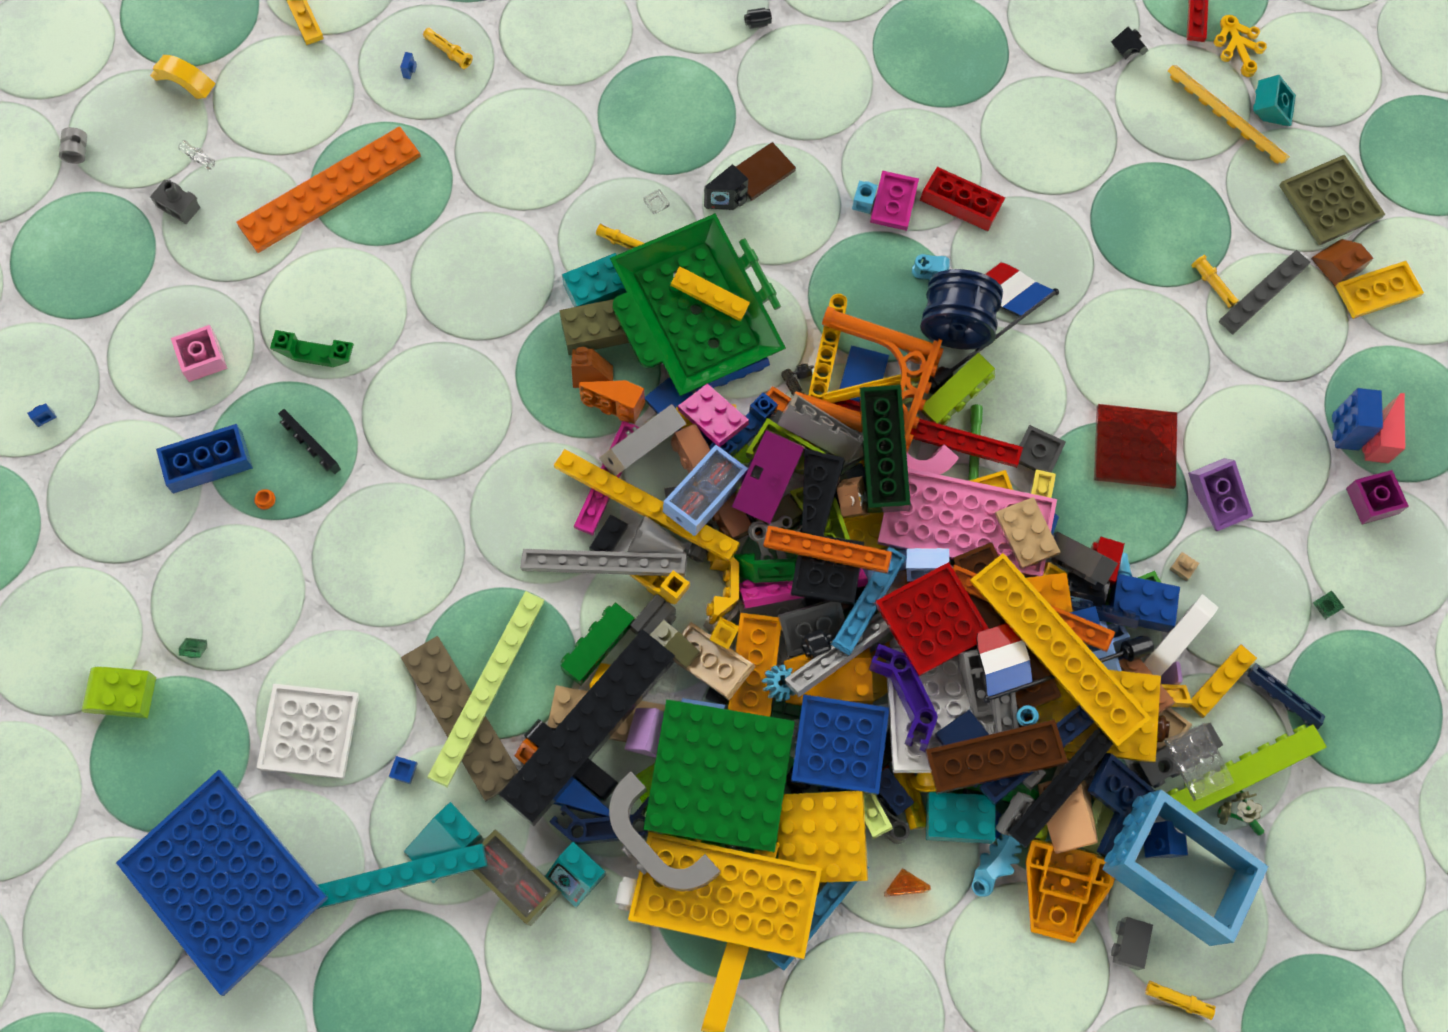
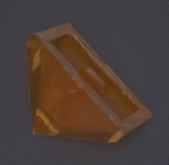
M902 868L885 890L884 897L927 893L931 890V886Z

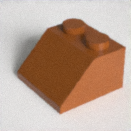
M1340 239L1311 259L1331 283L1336 286L1339 282L1348 280L1363 271L1374 258L1362 244Z
M586 347L572 349L573 388H579L580 382L613 381V365L595 350Z

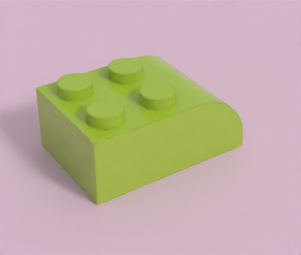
M92 667L81 711L91 714L148 718L156 676L145 670Z

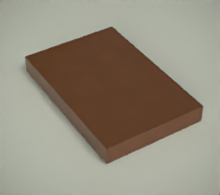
M773 142L736 166L748 178L747 196L751 201L796 171V167Z

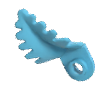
M1002 834V838H997L998 846L990 844V854L982 853L980 855V866L975 870L972 882V890L976 895L980 897L989 896L993 892L995 880L998 877L1014 873L1015 870L1010 865L1020 862V859L1014 854L1021 853L1022 849L1017 847L1021 844L1012 836Z

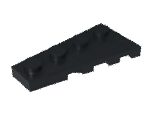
M804 448L802 532L824 536L845 458Z

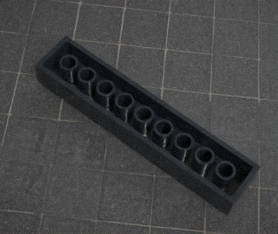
M642 629L499 793L500 798L531 825L535 826L675 662V655Z

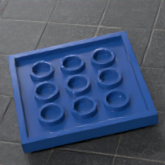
M804 694L791 782L848 791H862L863 793L878 795L889 708Z

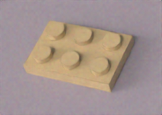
M1034 497L995 512V516L1020 569L1060 554V550Z

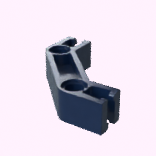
M649 796L634 814H630V822L633 828L638 821L645 822L646 817L643 815L647 811ZM563 805L559 809L561 815L565 816L568 814L573 819L568 828L565 829L560 826L556 816L549 821L575 844L620 841L611 826L610 817L580 819ZM582 827L584 830L583 835L579 838L573 837L574 829ZM643 830L637 833L642 838H645L650 831Z

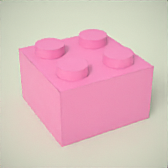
M210 325L171 338L181 371L188 382L228 369L217 336Z

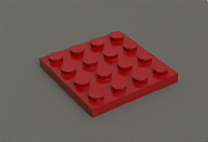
M949 562L875 601L879 612L918 676L977 645V633L989 629Z

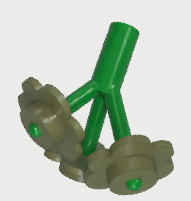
M1241 790L1240 793L1235 794L1237 798L1231 800L1232 802L1242 800L1237 805L1239 810L1237 814L1231 813L1232 803L1229 801L1224 802L1223 806L1219 807L1217 817L1220 818L1219 824L1226 825L1228 818L1231 817L1248 823L1257 836L1264 833V829L1257 822L1261 817L1262 806L1259 803H1254L1253 800L1247 801V798L1257 796L1256 793L1249 794V791L1244 792Z

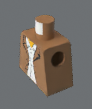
M863 476L842 480L837 487L842 517L853 518L870 515L867 509V496Z

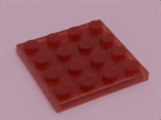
M1098 404L1096 407L1094 480L1174 489L1176 487L1177 412Z

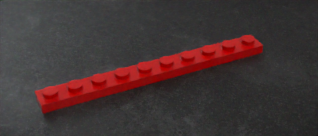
M848 399L833 403L860 412V402ZM919 419L916 429L912 428L910 434L914 435V440L939 447L945 445L950 450L1015 468L1018 467L1023 447L923 419Z

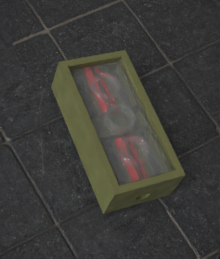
M495 829L481 843L484 844L488 867L472 871L526 925L532 926L562 892L509 840Z

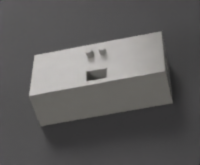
M671 404L640 428L633 427V433H630V431L626 432L628 436L604 453L599 459L607 470L616 476L683 427L686 422L673 404Z

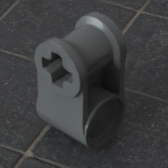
M883 808L893 829L902 828L905 835L903 837H896L892 829L882 834V836L896 844L904 843L910 833L909 826Z

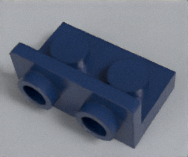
M888 768L881 772L879 794L876 796L887 811L898 817L914 801Z

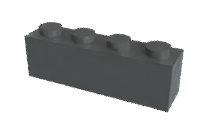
M1057 531L1054 540L1060 550V554L1052 557L1051 561L1094 585L1097 582L1106 585L1118 563Z

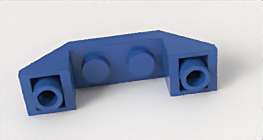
M763 392L750 405L749 413L745 416L749 419V425L720 448L732 457L737 455L758 434L767 418L769 419L774 413L778 404ZM713 442L709 448L712 449L716 444Z

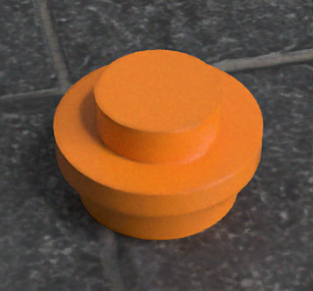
M264 489L257 492L254 501L258 508L266 510L275 504L276 497L272 491Z

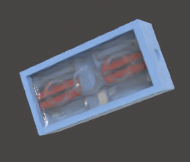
M715 445L664 500L662 512L693 536H696L742 485L748 468Z

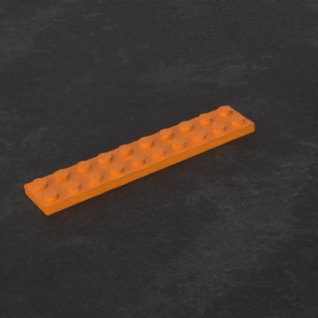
M399 126L248 214L236 223L256 252L259 253L420 158V152Z

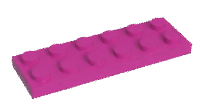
M860 568L857 587L866 586L868 583V578L862 568ZM745 580L743 583H739V594L745 608L804 598L791 595L793 581L754 583L750 580Z

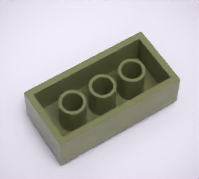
M614 299L559 310L568 355H572V349H577L578 347L597 350L629 343L613 312L612 305Z

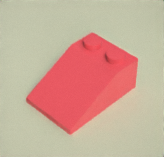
M1400 393L1382 411L1383 428L1362 447V451L1365 453V461L1389 464L1405 450V393Z

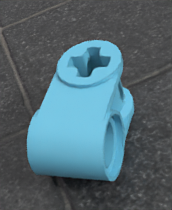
M920 254L915 259L912 274L918 279L930 280L934 274L949 270L950 259L946 256Z

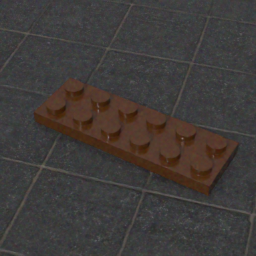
M1055 719L925 750L937 794L1068 763Z

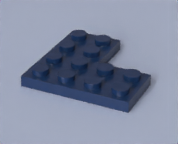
M1106 753L1103 756L1088 789L1089 793L1114 812L1096 851L1103 857H1106L1112 851L1115 845L1114 839L1124 827V819L1134 808L1132 807L1134 800L1138 796L1155 791L1111 753Z

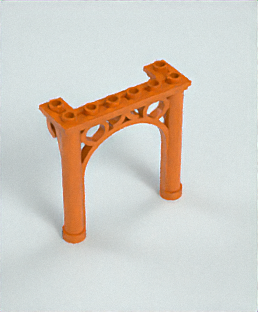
M828 306L822 325L880 344L890 350L896 357L901 371L902 401L906 398H914L909 411L905 404H903L906 452L908 453L914 436L910 434L911 429H916L920 417L916 416L918 410H923L926 401L922 399L924 393H929L932 384L928 382L930 376H935L944 350L940 348L942 340L939 339L938 342L934 341L932 343L835 311L836 308ZM899 349L907 352L908 354L903 357ZM910 360L921 365L919 370L911 371L907 368L906 362ZM921 376L918 387H913L910 378ZM797 391L795 392L844 425L862 433L860 412Z

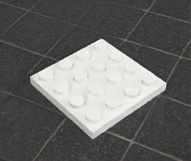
M273 684L256 768L265 771L344 779L360 694L356 692Z

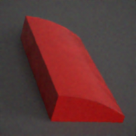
M937 167L923 189L920 201L985 231H989L1006 197Z

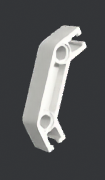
M1202 594L1178 621L1176 626L1143 661L1151 673L1161 676L1208 623L1219 607Z

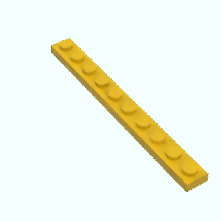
M566 449L563 450L554 463L555 469L640 515L649 517L655 523L727 562L731 561L740 546L738 541L708 525H705L696 536H693L662 512L663 501Z

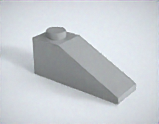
M977 647L971 648L958 655L960 672L970 707L975 717L993 714L992 700H990V703H985L983 700L986 695L985 676Z

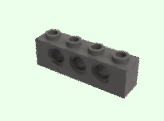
M1211 722L1204 723L1164 745L1162 748L1157 749L1156 762L1136 761L1132 765L1142 780L1149 786L1157 788L1165 784L1164 779L1169 776L1174 778L1182 774L1183 768L1187 766L1191 768L1201 763L1200 759L1206 756L1209 758L1219 752L1217 749L1223 746V743ZM1195 741L1199 744L1198 752L1193 746ZM1177 751L1182 755L1180 762L1176 759ZM1160 761L1164 764L1163 772L1158 769Z

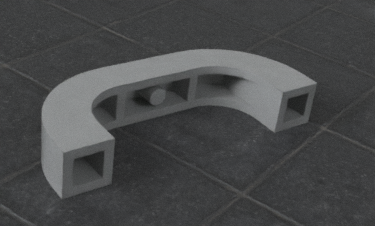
M629 772L616 786L609 806L611 826L618 839L624 845L621 847L623 852L629 858L631 856L636 858L638 861L636 866L644 875L648 872L655 881L666 888L676 891H692L711 883L721 872L706 854L688 868L675 869L669 867L632 827L630 822L632 806L647 792V789L632 772Z

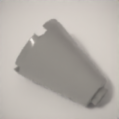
M646 516L640 522L627 551L687 554V551L684 550L685 545Z

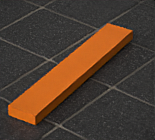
M769 525L763 544L765 548L888 574L892 557L891 551Z

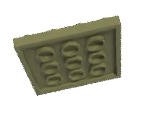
M1345 154L1286 179L1279 185L1319 246L1377 221L1385 215Z

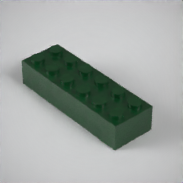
M901 385L860 387L859 400L868 513L909 511L911 503Z

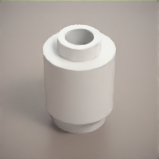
M623 877L622 882L619 883L615 904L619 905L618 909L630 912L637 879Z

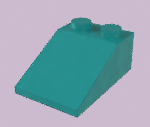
M450 802L433 817L404 852L414 861L474 846L483 837Z

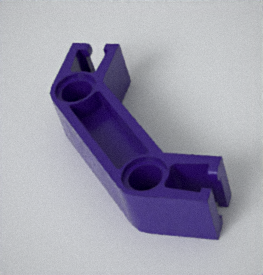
M878 644L869 670L891 679L912 723L904 744L912 747L914 732L924 733L926 735L925 740H920L921 746L919 750L925 752L938 718L934 706L906 655ZM881 657L889 661L890 664L878 661L877 659ZM900 664L904 669H897L894 665ZM925 717L929 719L930 723H923L920 718Z

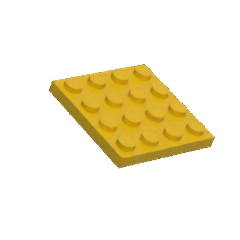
M862 791L784 794L778 828V843H780L778 858L780 860L822 868L820 883L868 881L864 793Z

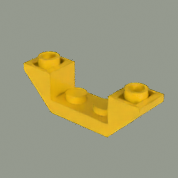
M708 551L707 561H710V569L724 571L723 581H726L723 597L714 596L711 603L707 604L706 615L709 616V624H714L718 621L719 617H724L733 610L739 600V562L734 557L730 562H727Z

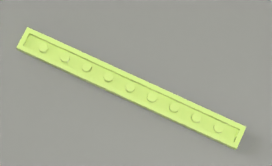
M525 591L436 759L428 779L448 788L543 606L544 599Z

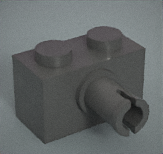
M164 180L150 196L157 208L186 225L201 208L197 202V197L189 191L186 193L178 184L171 180Z

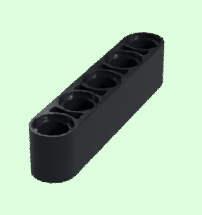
M537 719L524 736L540 747L554 730L540 719ZM591 760L576 777L580 783L603 801H606L619 784Z

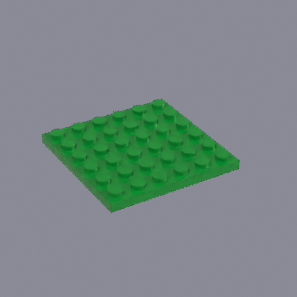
M666 699L643 830L774 853L795 721Z

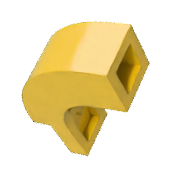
M163 55L153 66L152 69L154 71L150 75L155 81L166 79L179 84L196 99L206 98L216 84L192 64L172 55Z
M674 570L669 576L630 575L645 586L648 592L654 596L658 594L670 604H677L690 588V582Z

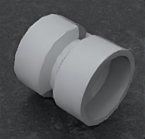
M73 127L64 128L61 131L60 159L72 164L83 163L85 161V147L87 144L86 132Z

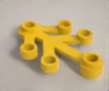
M1225 15L1220 21L1222 30L1215 37L1214 45L1217 47L1224 46L1226 36L1230 33L1232 39L1227 48L1221 53L1220 58L1224 62H1229L1236 47L1243 62L1240 70L1241 74L1245 77H1252L1257 71V64L1250 59L1245 46L1254 50L1257 54H1263L1267 45L1263 41L1255 43L1240 36L1238 33L1239 31L1246 34L1250 39H1256L1260 34L1258 27L1248 28L1240 24L1235 16Z

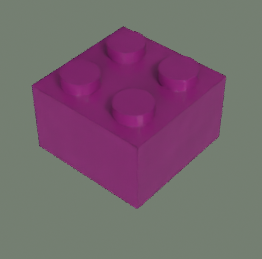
M1393 470L1357 479L1346 488L1362 525L1399 515L1409 507Z

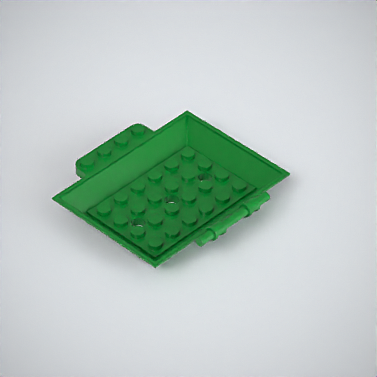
M716 213L610 258L626 290V293L617 296L613 300V312L639 363L645 368H653L663 363L679 396L786 349L763 305L769 300L774 310L781 307L772 283L768 282L758 263L759 259L754 249L750 248L746 238L739 241L744 254L742 257H738ZM679 266L750 302L742 320L738 321L670 286L674 278L673 275L677 272ZM749 267L753 268L762 286L758 292H756L745 271ZM698 306L702 312L694 314L691 311V307ZM710 340H716L719 343V346L717 348H711L708 342Z

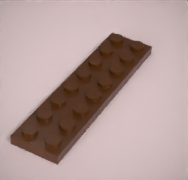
M991 542L953 557L955 565L978 574L999 556ZM968 594L989 629L1006 624L1005 620L989 602ZM1026 645L1030 658L1032 681L1052 675ZM1052 679L1015 692L1016 704L1018 709L1027 705L1036 708L1061 698V693L1055 680Z

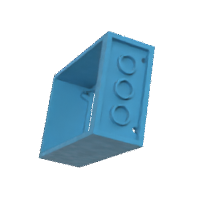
M1160 789L1138 796L1132 804V807H1134L1132 812L1123 821L1124 827L1114 839L1115 845L1112 851L1104 859L1106 863L1102 870L1207 945L1215 946L1234 943L1269 866ZM1158 815L1166 821H1173L1175 828L1182 833H1186L1189 838L1235 870L1214 918L1135 862Z

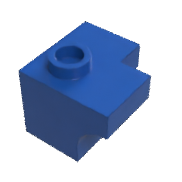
M1173 821L1154 823L1151 828V835H1148L1144 842L1145 858L1188 856L1186 833L1178 832L1173 825Z

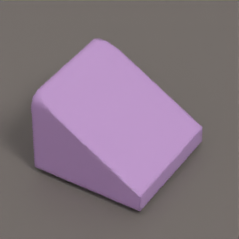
M1173 662L1161 675L1160 684L1179 685L1182 683L1179 662Z

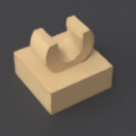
M1181 552L1169 570L1187 581L1200 563L1184 552Z

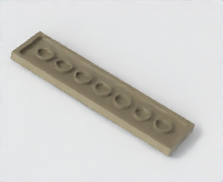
M436 636L405 654L401 659L446 736L449 737L472 692L440 638ZM485 716L462 759V763L486 802L504 789L518 773V769Z

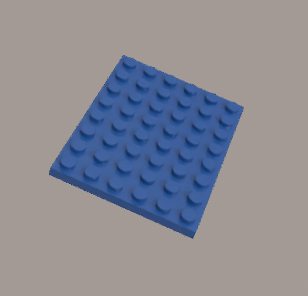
M221 770L215 772L116 862L221 996H225L328 899L326 894Z

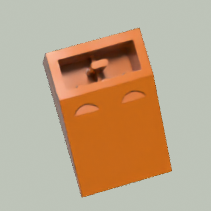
M629 381L579 383L580 397L583 404L588 407L594 406L599 408L606 415H615L621 421L635 424L645 406L644 388Z

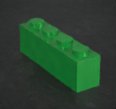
M616 602L612 606L606 607L602 613L603 617L589 627V633L585 638L581 637L574 646L576 648L572 653H567L561 660V670L580 686L583 685L630 630V624L635 620V617Z

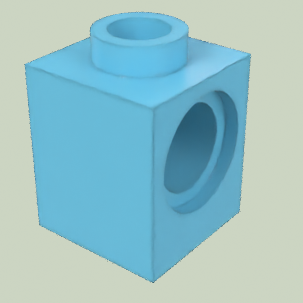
M859 180L852 210L870 214L878 185L869 181L863 182Z

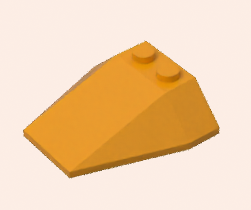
M870 649L864 650L804 694L873 705L872 671L869 670L872 661ZM802 654L784 661L786 670L792 668L791 674H793L812 659ZM796 694L790 695V699L785 702L802 706L803 695L800 697Z
M1033 840L1030 843L1026 858L1031 932L1071 943L1076 942L1113 886L1115 878L1102 870L1106 863L1104 861L1105 857L1078 848L1056 854L1052 841Z

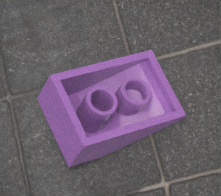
M1223 458L1188 473L1194 492L1215 531H1220L1253 517L1235 460Z

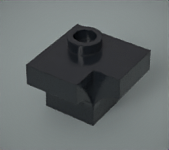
M1126 27L1111 41L1125 60L1134 53L1144 55L1149 51L1140 40L1141 34L1136 29L1131 30L1129 27Z

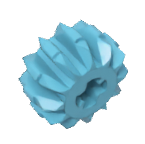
M775 665L771 667V671L768 670L764 673L767 678L762 679V682L767 684V687H764L763 691H770L768 698L775 696V700L779 702L782 698L786 701L790 699V695H795L785 683V678L791 675L792 668L786 670L785 665H780L779 668ZM780 680L783 683L781 686L778 684Z

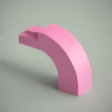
M945 445L938 447L928 460H918L907 453L909 469L938 475L948 471L959 459Z

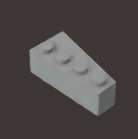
M796 393L777 425L827 450L835 456L845 458L847 462L850 461L862 443V435Z

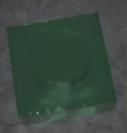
M1333 591L1313 602L1325 620L1345 608Z
M185 638L178 648L179 656L200 658L207 648V640Z

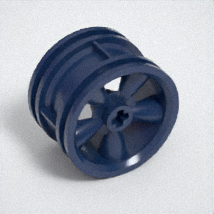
M950 269L934 274L928 283L926 293L927 307L923 311L920 325L922 333L931 341L938 342L940 339L942 340V346L954 349L974 350L989 346L996 338L998 327L996 314L1001 308L1003 297L1001 285L993 278L972 270Z

